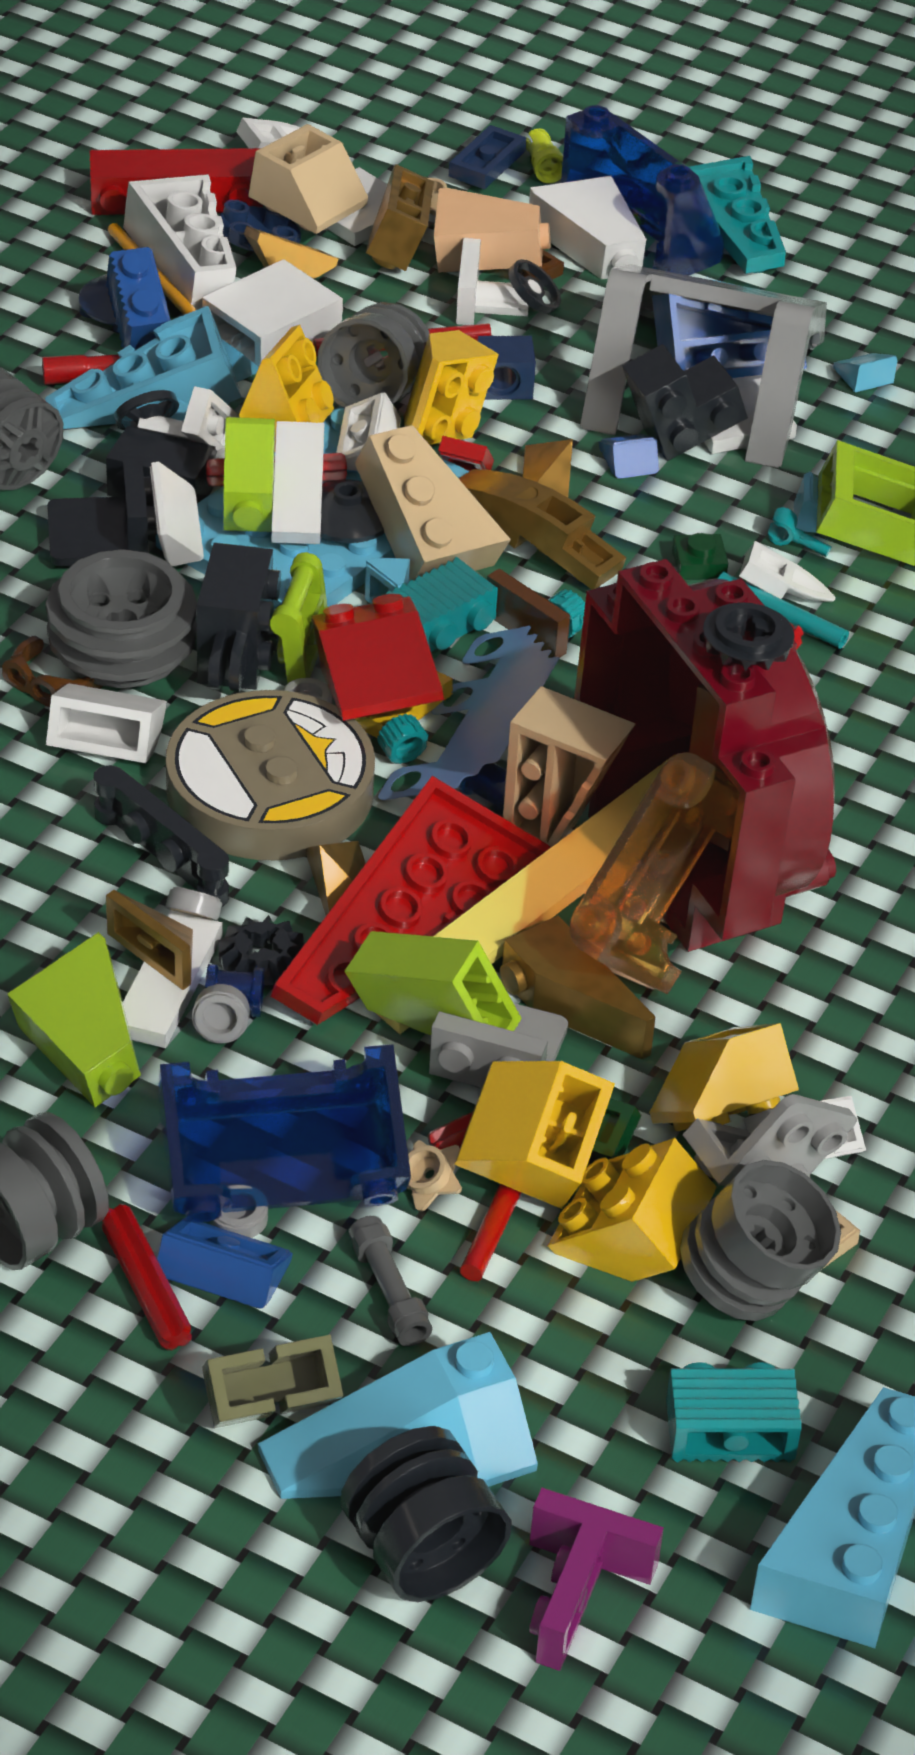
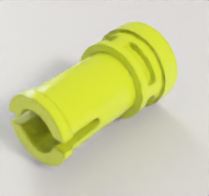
M540 128L531 130L528 134L533 142L526 137V150L531 155L533 170L541 182L555 183L566 174L567 161L560 150L553 145L547 131Z

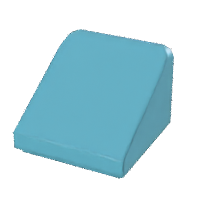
M871 353L834 362L833 368L856 393L894 383L897 357L889 354Z

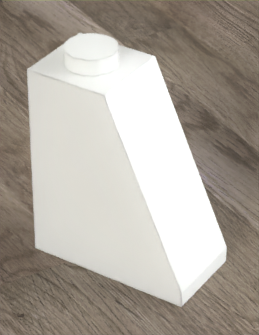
M611 176L530 188L529 204L540 206L541 223H549L551 243L601 280L608 279L612 268L626 265L643 266L646 238Z

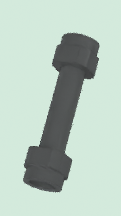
M377 1216L360 1218L349 1229L354 1252L361 1263L370 1264L390 1307L388 1309L387 1323L393 1336L403 1346L418 1345L425 1341L432 1333L428 1311L420 1298L411 1297L391 1255L393 1238L388 1227Z

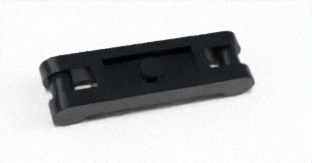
M112 765L98 768L93 775L94 791L99 795L94 802L96 820L104 825H117L133 843L140 844L153 854L166 870L175 872L198 892L219 898L220 902H222V907L226 905L229 900V884L225 879L229 873L228 854L121 768Z

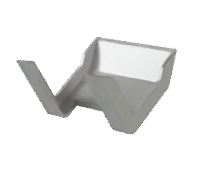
M636 265L612 268L606 284L580 424L582 429L610 435L616 434L627 380L622 365L630 362L639 311L640 309L654 311L652 295L673 294L682 296V298L773 317L745 462L779 468L782 465L791 434L809 342H813V346H818L824 342L827 302Z

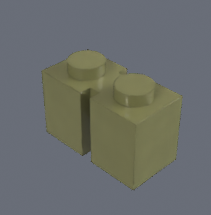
M331 1334L276 1345L268 1353L271 1365L260 1367L266 1361L263 1348L208 1359L202 1366L214 1428L267 1418L276 1411L274 1403L277 1402L279 1403L280 1413L286 1414L333 1404L343 1397V1391Z

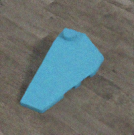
M209 306L165 322L153 330L156 336L153 340L137 350L128 345L117 352L119 359L113 365L103 371L90 369L45 397V401L59 411L64 423L63 429L116 424L114 413L120 405L135 396L150 391H172L176 394L177 398L189 404L194 386L212 390L227 405L234 400L242 398L233 367ZM155 401V402H151V403L144 404V405H142V406H145V405H148V404H159V403H161L162 401ZM124 416V418L122 419L127 421H133L127 416Z
M491 1332L434 1349L258 1443V1452L281 1499L341 1496V1491L350 1473L370 1452L390 1438L414 1428L437 1426L451 1431L477 1469V1478L483 1479L488 1487L535 1472L538 1465L516 1378Z

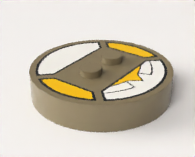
M256 690L216 699L187 716L173 732L166 750V793L169 807L232 856L271 861L306 857L307 848L340 843L347 839L364 822L372 806L375 754L370 738L355 719L343 721L337 706L307 694L282 690Z

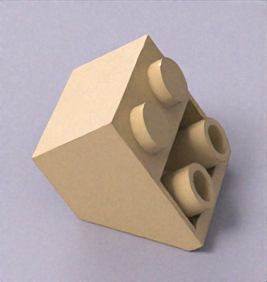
M309 124L256 151L248 196L263 204L268 210L279 213L296 222L304 230L317 234L363 208L368 203L369 197L342 142Z

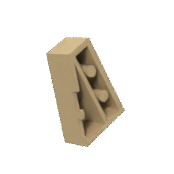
M410 425L369 435L355 465L382 523L395 558L410 559L409 581L411 579L415 581L418 575L423 577L425 572L430 573L433 568L438 569L441 564L445 566L448 560L453 562L455 557L460 558L475 571L494 566L511 539L416 428Z
M541 686L510 722L503 818L549 846H554L566 837L575 826L636 724Z

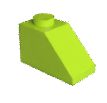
M226 417L224 460V530L272 532L275 419Z

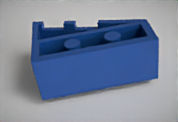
M673 294L652 295L657 345L663 344L683 371L714 355L731 378L762 375L773 321L772 316L745 312L718 304L682 298V296ZM805 360L804 369H807L806 360Z

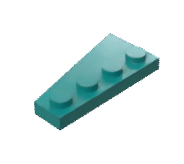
M751 156L675 169L673 184L745 274L761 273L768 269L784 266L786 250L775 221L770 220V207L767 199L762 198L760 193L761 183L758 175L753 174Z

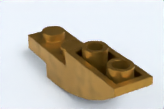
M473 469L458 478L511 539L508 544L514 549L525 541H529L540 552L550 557L590 589L598 588L617 575L618 571L622 570L627 558L590 530L596 516L570 498L533 480L495 470Z

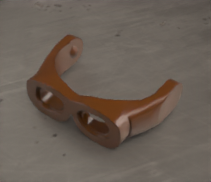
M31 636L20 643L10 659L2 665V676L10 685L21 692L30 694L36 701L49 708L51 695L68 683L98 689L103 687L94 684V678L88 676L76 680L50 675L35 677L26 662L41 653L44 642L37 636ZM40 685L48 688L51 694L43 692L40 689Z

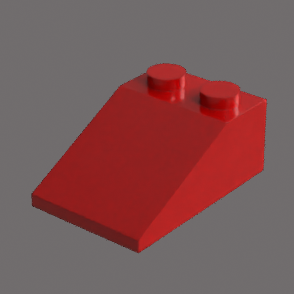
M385 594L374 598L372 604L357 607L346 603L335 604L325 608L323 614L312 616L321 672L343 721L444 700L443 689L420 616L410 596L402 597L400 594Z

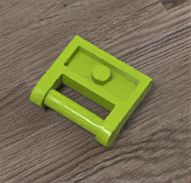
M308 552L299 553L293 559L290 567L292 579L282 605L275 608L270 619L271 630L280 636L277 657L280 664H285L287 683L299 678L311 677L318 657L312 616L323 614V610L328 607L321 560L316 555Z

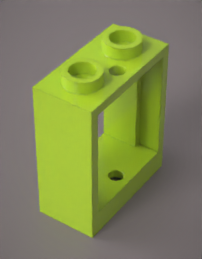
M837 440L818 475L816 533L915 566V467ZM853 494L910 513L911 519L853 499Z

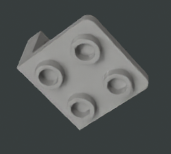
M514 1003L522 1019L516 1029L511 1031L439 1011L432 1026L429 1074L482 1088L489 1067L494 1061H555L567 1034L568 1021L561 1015Z
M791 1094L784 1097L751 1134L748 1130L697 1118L684 1132L683 1136L696 1152L694 1156L695 1162L706 1175L715 1179L719 1185L726 1186L747 1164L761 1160L786 1163L805 1173L810 1178V1174L826 1156L838 1150L845 1143L847 1133L855 1126L857 1118L849 1108Z

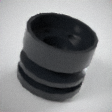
M437 1426L414 1428L384 1442L370 1452L355 1467L341 1491V1509L356 1528V1532L369 1549H373V1558L392 1588L401 1599L417 1603L439 1599L463 1588L477 1578L500 1556L511 1535L512 1520L486 1482L481 1478H477V1469L451 1431Z

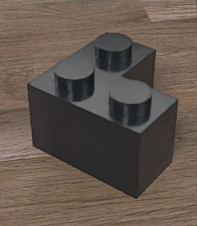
M662 344L622 365L643 428L648 436L657 439V448L667 461L748 419L738 385L714 355L683 371Z

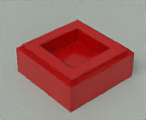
M442 436L438 452L443 460L450 461L469 472L473 469H492L494 459L487 446Z

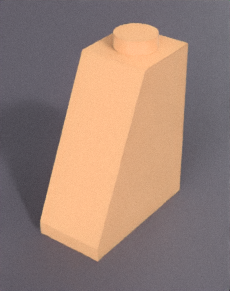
M439 188L434 228L438 273L460 271L463 238L481 239L479 270L510 269L520 259L542 266L543 249H550L551 239L549 223H541L539 205L457 189Z

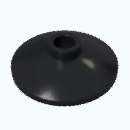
M343 479L322 483L321 538L339 543H359L375 539L385 533L363 481Z

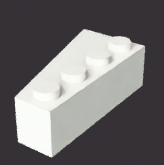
M209 174L128 182L123 228L139 248L149 247L152 249L156 266L196 310L202 308V297L235 282L236 265L228 238L223 235L224 224L222 218L216 212L217 201L215 194L210 192L211 181Z

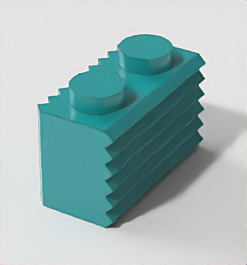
M455 557L453 562L448 560L445 566L441 564L438 569L433 568L430 573L425 572L423 577L418 575L415 581L411 579L408 584L403 583L400 588L395 587L392 592L388 590L386 593L400 594L402 597L410 596L418 610L431 652L435 649H447L457 638L473 630H484L496 619L498 588L458 557Z
M703 1362L691 1363L683 1368H670L666 1405L671 1455L674 1461L678 1463L685 1459L688 1462H692L698 1459L704 1462L710 1459L713 1462H717L722 1459L725 1462H729L735 1459L741 1462L747 1459L750 1462H754L760 1459L766 1462L772 1459L778 1462L784 1459L787 1462H791L796 1459L801 1433V1419L794 1368H775L773 1365L764 1362L753 1363L745 1368H714L712 1365Z

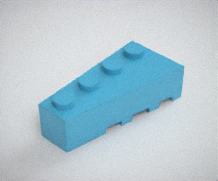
M885 1387L882 1388L758 1564L750 1610L868 1647H876L915 1515V1396Z

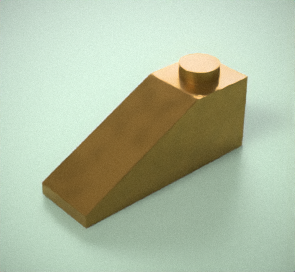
M395 164L380 204L369 236L366 254L371 255L377 264L385 268L395 269L397 267L406 271L428 227L434 181Z
M559 916L504 940L500 976L509 993L517 995L527 1007L563 1016L568 1021V1028L640 1059L651 1055L655 1015Z

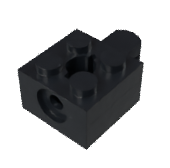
M213 543L196 605L197 683L209 684L210 689L218 690L222 686L229 687L230 691L240 692L241 688L257 690L261 670L270 671L273 641H269V638H278V635L271 630L270 619L275 610L273 600L279 599L281 588V570H273V549Z

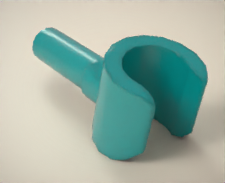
M784 507L775 510L773 522L768 530V536L772 543L782 546L793 541L825 557L828 556L832 546L796 528L798 518L792 510Z

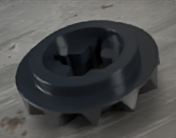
M745 602L731 603L716 608L706 617L702 638L706 640L707 653L720 655L722 665L735 662L742 664L745 671L750 665H758L762 669L769 670L773 661H786L790 648H793L794 630L790 622L782 614L769 607ZM745 631H750V637H753V641L743 640L742 636H744Z
M269 915L263 922H254L249 917H246L241 927L235 925L228 926L225 938L219 940V961L226 973L240 982L255 986L275 985L304 946L303 933L293 932L290 921L274 924ZM272 944V951L262 947ZM253 945L260 947L262 949H260L258 952H253Z

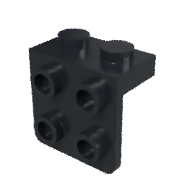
M142 457L123 458L124 496L52 499L48 502L50 561L53 565L71 567L80 559L105 551L124 549L148 553V535H157L155 507L150 506L154 505L151 476L144 477Z

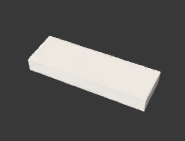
M277 421L271 543L320 544L324 423Z
M173 910L170 911L168 917L193 929L191 985L182 990L144 962L123 1001L132 1040L162 1048L167 1047L219 944V940L223 936L222 922Z

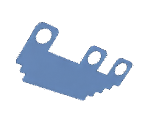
M530 626L484 634L472 643L462 660L464 664L499 659L498 663L488 678L453 684L452 692L465 687L471 688L473 692L466 701L459 705L446 707L443 705V700L431 711L433 715L468 710L437 762L402 767L394 771L378 795L380 800L418 795L432 776L455 789L465 777L474 776L479 773L485 764L496 763L501 759L509 745L511 720L541 686H544L560 659L559 657L548 658L551 650L541 651L544 642L534 643L538 635H527L531 629ZM496 637L503 639V644L496 651L485 656H476L474 654L476 648L483 642ZM414 771L421 773L419 781L409 789L400 792L391 790V785L400 776Z

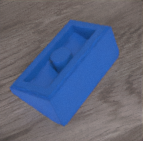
M185 1217L162 1234L157 1260L166 1278L260 1309L264 1308L271 1300L291 1262L293 1253L288 1249Z

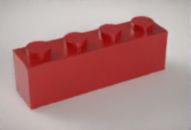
M260 148L90 150L92 215L125 214L128 182L207 174H209L211 181L210 192L215 194L217 201V213L223 212L224 203L228 200H240L249 206L263 207V204L248 196L255 154Z

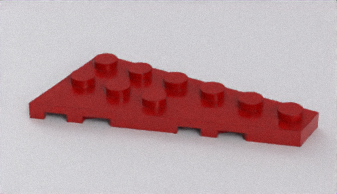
M432 776L275 983L270 997L319 1025L360 998L344 971L371 931L435 936L550 849L551 846Z

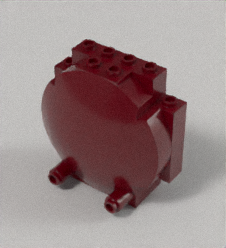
M667 559L618 571L616 583L586 591L574 699L636 724L592 796L589 804V818L674 754L688 764L697 687L703 684L720 705L712 758L740 792L730 851L724 850L680 825L679 820L623 863L685 949L690 952L781 924L786 897L826 886L829 879L835 877L836 863L828 849L833 826L835 775L826 719L813 681L796 650L797 643L793 642V648H790L786 661H773L769 670L762 669L758 665H750L745 671L742 664L735 662L722 665L720 655L707 653L706 640L702 638L706 617L716 608L726 604L745 602L765 605L742 578L733 581L710 579L688 585ZM745 631L744 636H742L743 640L753 641V637H750V631Z

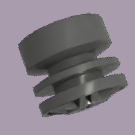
M387 302L373 304L343 320L325 335L318 350L317 367L322 380L326 381L331 387L335 403L344 408L384 392L394 405L412 392L430 333L419 316L401 304ZM385 349L388 356L383 357L379 350Z
M0 367V490H16L35 481L51 465L58 454L63 440L64 423L56 408L28 389L25 384L2 367Z
M49 1111L38 1113L27 1119L24 1126L10 1129L3 1139V1144L0 1143V1264L11 1270H22L53 1251L58 1243V1237L61 1239H73L81 1233L83 1228L92 1227L104 1220L109 1211L107 1188L91 1151L72 1127L62 1118Z
M761 1160L747 1164L690 1222L683 1231L680 1252L684 1270L696 1291L714 1308L736 1319L759 1321L775 1315L787 1301L794 1297L803 1285L807 1284L829 1263L838 1252L841 1229L836 1210L825 1192L811 1178L786 1163Z

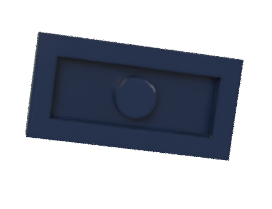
M489 125L449 162L448 177L486 189L525 153L526 137Z

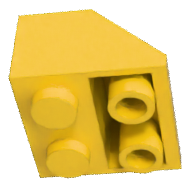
M300 324L291 327L262 359L239 413L240 418L275 419L274 452L276 447L277 421L323 423L334 410L331 387L326 381L322 380L316 365L314 345L310 339L305 338Z
M460 330L429 334L405 411L404 426L413 425L429 445L440 443L442 436L459 440L473 438L474 431L480 423V412L487 390L494 379L493 371L499 354Z
M781 1023L733 1027L685 1042L649 1112L652 1124L673 1123L675 1131L688 1129L697 1118L724 1125L731 1122L729 1115L747 1111L750 1115L774 1109L780 1102L779 1096L798 1091L799 1088Z
M563 1061L492 1062L454 1165L562 1209L582 1182L615 1083Z
M676 1138L651 1146L649 1144H642L630 1153L609 1160L607 1158H600L586 1168L582 1183L572 1202L560 1213L558 1217L559 1225L547 1246L556 1255L631 1282L674 1270L681 1259L680 1245L684 1229L709 1204L717 1187Z

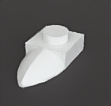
M242 118L236 132L248 148L261 149L301 127L278 121Z
M754 541L745 555L739 577L745 579L747 583L780 599L783 598L785 593H788L792 596L812 601L834 602L835 596L812 574L757 541Z

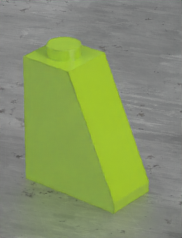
M371 931L344 971L367 1010L428 1035L432 1034V1026L439 1011L511 1031L516 1029L522 1019L478 940Z
M99 932L7 994L18 1027L94 1107H97L111 1096L120 1094L131 1082L141 1076L115 970L106 940Z

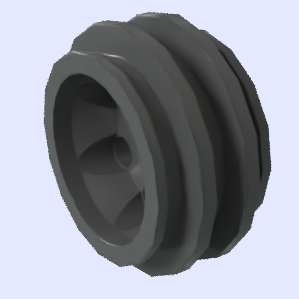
M123 549L98 552L80 559L52 585L46 600V613L48 617L47 635L51 651L78 677L84 678L88 676L94 678V684L127 688L144 686L168 676L192 653L197 638V622L195 619L197 615V600L193 587L167 561L146 552Z

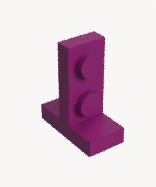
M541 1488L533 1506L529 1545L557 1554L551 1574V1582L557 1585L551 1598L544 1595L540 1596L531 1619L529 1633L538 1636L535 1663L558 1671L561 1670L601 1569L651 1585L659 1563L664 1527Z

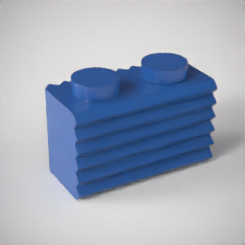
M144 247L113 251L109 255L106 280L108 295H110L112 310H114L113 317L116 318L115 324L118 325L117 332L120 333L119 339L122 340L121 347L125 348L131 345L137 350L156 338L153 332L154 329L171 319L152 249Z

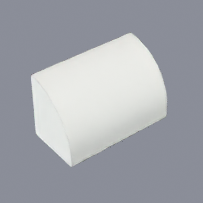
M68 683L51 695L46 745L146 763L152 757L157 746L167 701Z

